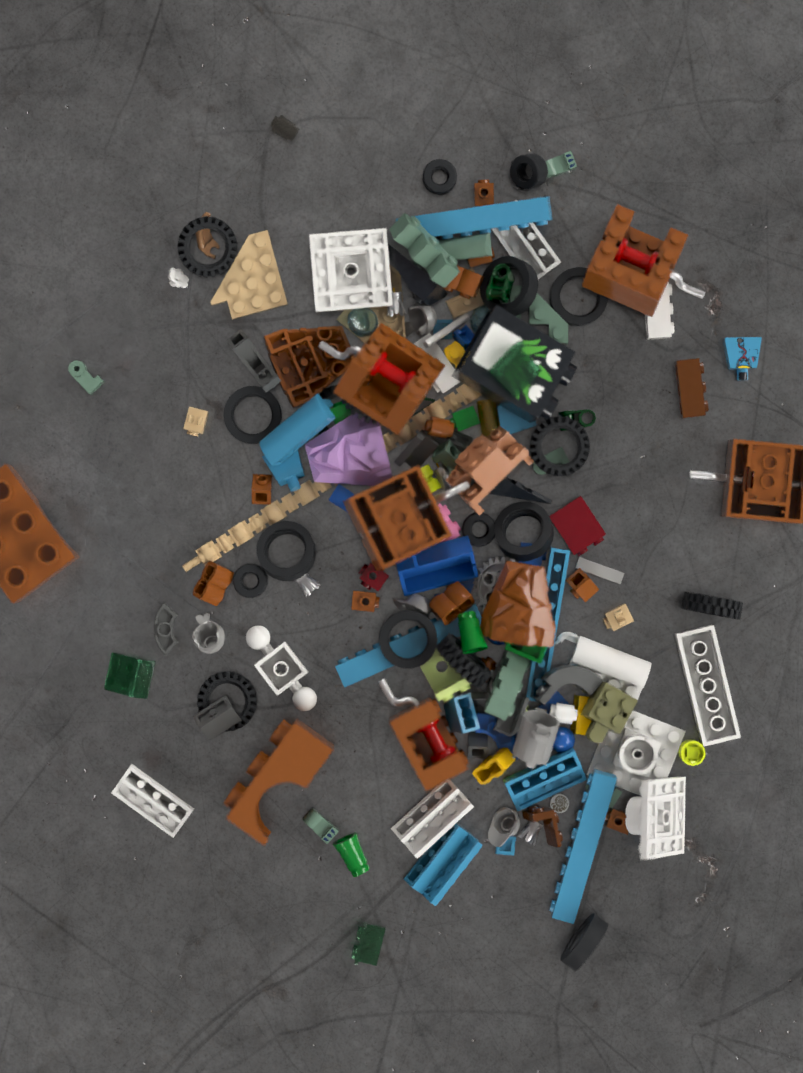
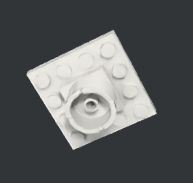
M386 228L309 234L316 312L393 306ZM354 269L355 273L353 275L348 274V270Z
M632 711L621 734L608 731L603 742L598 743L586 775H589V773L593 774L594 769L615 774L617 776L615 786L641 796L640 787L642 781L668 778L686 731ZM635 751H640L639 757L634 756Z
M678 776L642 781L640 787L641 796H635L629 800L626 806L625 815L627 818L625 823L630 834L641 835V843L639 845L640 859L648 860L684 854L686 777Z

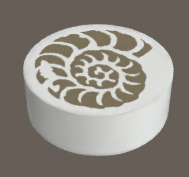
M555 794L550 799V807L557 813H563L569 807V800L563 794Z

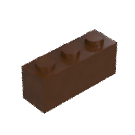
M699 358L675 361L681 419L706 416V412L709 409L708 401L704 400L703 394L706 393V383L702 381L701 374L704 373L703 362H700Z

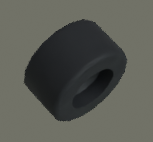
M535 153L516 157L510 167L512 181L521 189L539 187L545 182L548 175L545 160ZM527 164L532 169L531 178H529L526 174Z
M436 159L426 165L422 179L424 186L429 192L443 195L454 188L457 173L452 163L444 159ZM436 170L446 172L447 180L445 183L436 184L433 181L432 175Z
M473 513L464 520L462 534L463 536H469L471 545L476 547L485 546L495 538V522L488 514L482 513L478 515ZM476 522H482L486 525L487 531L482 537H476L472 533V526Z
M245 564L239 567L233 576L235 590L245 598L260 596L267 587L268 578L266 572L256 564ZM252 573L256 575L258 583L254 588H247L243 584V578L246 574Z

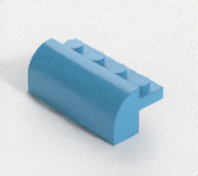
M317 393L260 441V448L272 466L280 465L336 418L330 410L334 405L330 399H322Z
M573 747L551 756L547 765H536L535 769L527 767L503 778L517 812L587 780Z
M456 823L423 853L404 880L436 906L483 845L471 833Z

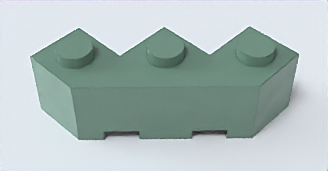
M404 213L389 229L393 239L406 247L412 260L425 267L431 280L445 288L460 273L457 260L441 247L439 241L426 231L415 216L410 217Z
M522 286L512 287L509 303L517 298ZM537 293L535 300L528 308V324L531 326H547L548 336L563 345H567L568 324Z
M505 650L500 661L499 671L492 683V691L484 706L485 712L505 721L508 716H512L516 707L514 706L517 694L519 695L523 687L521 682L524 673L528 671L531 663L529 659Z

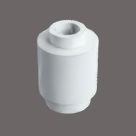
M556 703L551 704L549 714L557 718L559 723L572 724L573 721L577 720L578 710L574 709L575 705Z

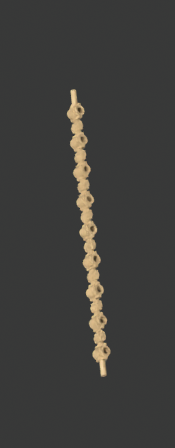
M463 384L456 389L458 394L455 395L452 392L445 396V402L439 399L423 409L425 414L423 415L420 412L411 418L413 421L411 423L408 421L399 435L393 431L391 435L389 432L382 435L387 453L397 447L395 443L399 442L401 446L416 437V430H419V432L421 430L424 431L426 420H430L431 416L445 419L450 416L448 412L450 409L454 412L462 407L461 402L467 405L482 396V394ZM311 480L306 481L300 485L301 488L294 491L295 495L292 496L289 493L281 498L282 503L276 500L271 505L261 509V516L257 513L248 519L250 523L247 524L244 520L228 530L229 536L224 533L216 538V544L211 540L195 550L198 556L182 565V567L187 572L202 562L205 566L209 561L215 562L222 557L221 551L225 554L234 548L232 544L236 543L238 547L255 537L253 531H256L258 534L266 529V523L272 525L287 517L285 513L287 510L291 513L299 508V503L302 506L310 503L320 496L318 491L321 490L324 493L332 488L331 483H312Z

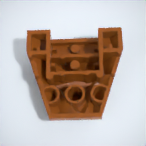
M342 326L281 329L264 336L273 369L280 378L281 388L284 394L287 395L293 408L306 403L317 393L319 394L347 370L355 357L352 354L346 360H338L318 347L321 341H324L339 352H345L351 347Z
M506 561L482 613L480 627L484 636L492 640L524 646H554L556 625L555 621L552 620V604L549 603L547 594L549 588L545 567Z

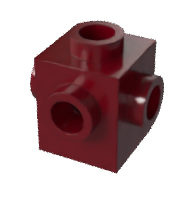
M370 562L369 565L364 564L359 571V574H361L359 579L362 580L360 584L369 590L374 588L379 591L389 575L383 572L384 569L376 571ZM371 572L377 575L374 580L369 578Z

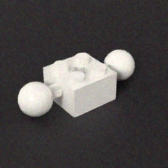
M259 625L251 627L246 634V642L252 649L261 650L265 656L254 665L277 696L289 687L293 693L292 701L294 706L300 711L311 710L317 702L316 693L309 687H302L298 681L308 673V670L286 641L274 649L269 643L270 633L265 627ZM279 663H280L281 665L285 664V665H286V668H285V671H286V672L283 673V672L281 671V672L278 673V672H277V669H278L277 664H279Z

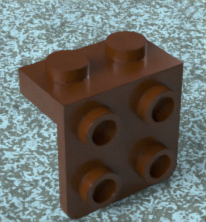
M533 805L527 807L528 810L522 811L523 819L532 822L543 820L548 845L556 848L561 847L563 837L561 831H558L557 823H559V817L554 809Z

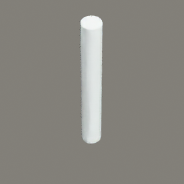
M467 313L463 314L423 342L424 346L429 348L470 320Z

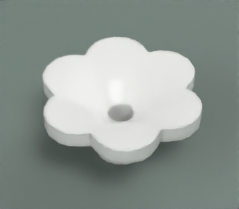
M171 268L169 270V284L172 287L186 288L188 286L189 278L181 269Z

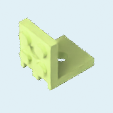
M437 648L432 657L420 666L438 701L443 700V702H446L454 697L453 693L457 691L463 693L471 688V683L462 678L448 662H446V671L439 672L436 669L439 661H445Z

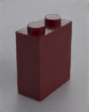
M582 496L577 497L549 516L553 526L572 555L578 554L580 556L588 551L587 547L593 543L596 546L604 540L603 536L606 535Z

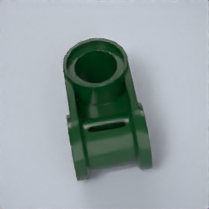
M499 264L493 269L486 291L488 301L496 299L507 303L510 299L515 277L506 264Z
M588 409L558 412L562 417L568 416V418L577 421L583 428L592 426L596 420L595 413ZM584 413L592 415L591 423L585 424L582 421Z

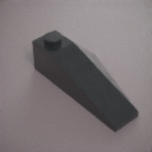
M388 244L389 258L409 290L414 294L413 299L420 305L424 302L426 305L431 306L447 296L448 293L442 286L431 280L429 275Z
M507 476L488 493L551 504L552 502L547 497L530 488H526L521 483L509 479Z

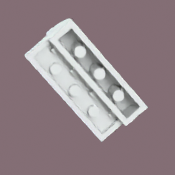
M533 222L529 223V227L517 228V225H512L510 230L499 231L498 228H491L509 255L530 264L535 270L538 279L562 263Z
M582 636L578 639L569 665L586 668L594 672L603 682L611 684L638 700L645 686L652 664Z
M133 764L130 765L111 792V794L173 838L194 810L193 807Z
M449 779L436 786L400 819L391 830L418 859L474 806Z

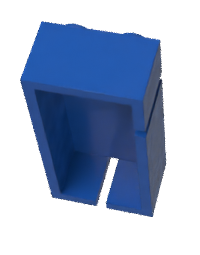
M469 536L434 544L396 563L404 596L443 587L457 581L462 582L479 577Z

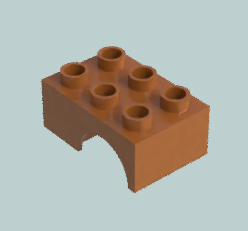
M5 464L0 468V587L12 604L22 601L80 557L52 525L40 507L39 501L14 467Z
M298 718L292 725L283 719L269 739L277 747L270 756L263 751L259 752L246 773L253 777V780L248 787L238 781L223 803L231 809L226 819L262 845L266 844L272 832L265 826L260 816L259 801L262 794L270 787L286 782L295 783L306 788L334 749L333 743Z

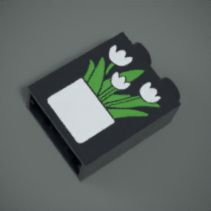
M495 305L484 316L455 368L452 377L530 423L538 420L540 416L548 420L559 402V399L552 396L559 383L567 386L577 370V366L570 363L576 352L498 305Z

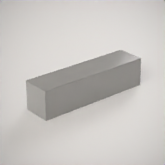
M578 557L575 565L576 569L581 568L584 572L621 584L624 576L623 572Z

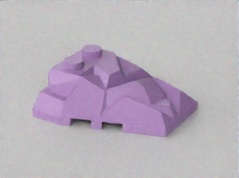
M356 413L354 416L351 414L343 421H340L329 430L306 443L305 448L314 482L375 486L392 478L379 422L372 424V420L367 423L364 417L361 420L357 418L359 414Z

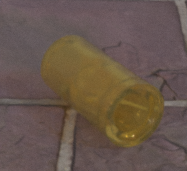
M491 399L477 401L481 433L483 436H489L500 424L496 402Z

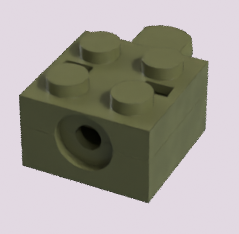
M602 682L595 692L590 695L581 712V715L592 721L586 731L587 739L591 742L601 743L608 731L621 734L638 700L611 684Z

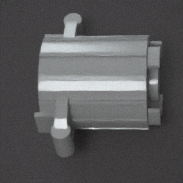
M535 707V710L525 711L513 747L512 757L515 758L516 756L520 760L527 762L526 767L535 769L536 765H547L560 725L557 718L546 713L547 710Z

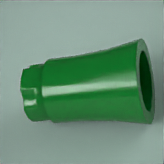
M475 611L458 614L462 652L464 654H471L486 650L488 646Z
M356 832L348 834L333 843V846L342 857L353 877L364 874L369 870L368 861L363 853Z

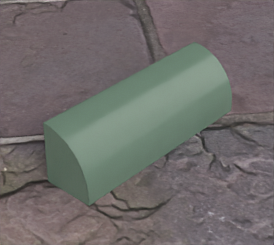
M490 233L438 240L441 247L457 261L492 256Z

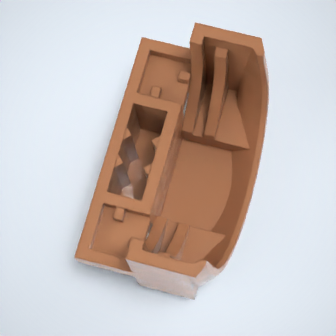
M499 426L489 436L481 434L459 454L458 458L454 461L456 463L455 470L449 474L445 481L452 488L467 481L470 488L458 493V495L473 511L481 515L484 510L478 503L521 460H524L529 466L534 460L528 455L529 452L525 447L519 444L508 431ZM471 479H473V480L476 482V483H475L474 485H472V486H471Z

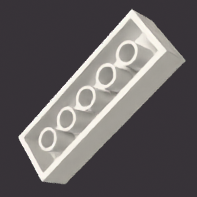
M714 625L674 633L700 743L705 747L741 738Z

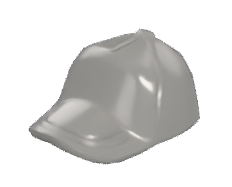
M412 594L406 600L393 597V602L399 610L417 611L429 619L431 608L428 605L430 602L427 597L419 594Z
M508 807L500 808L495 813L488 831V840L493 846L501 847L510 836H514L518 832L520 827L519 814Z

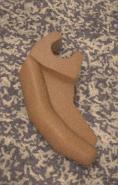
M205 212V213L202 215V217H203V216H208V217H210L211 214L208 213V212ZM207 228L197 231L198 248L207 257L215 259L216 255L211 254L210 251L212 248L220 249V246L213 239L210 233L211 229Z

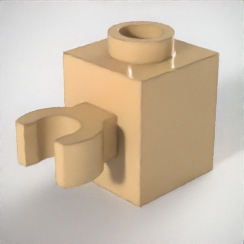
M189 407L183 428L188 430L187 434L197 437L199 433L203 434L209 412Z
M622 604L604 613V624L607 629L611 628L612 631L634 622L626 604Z

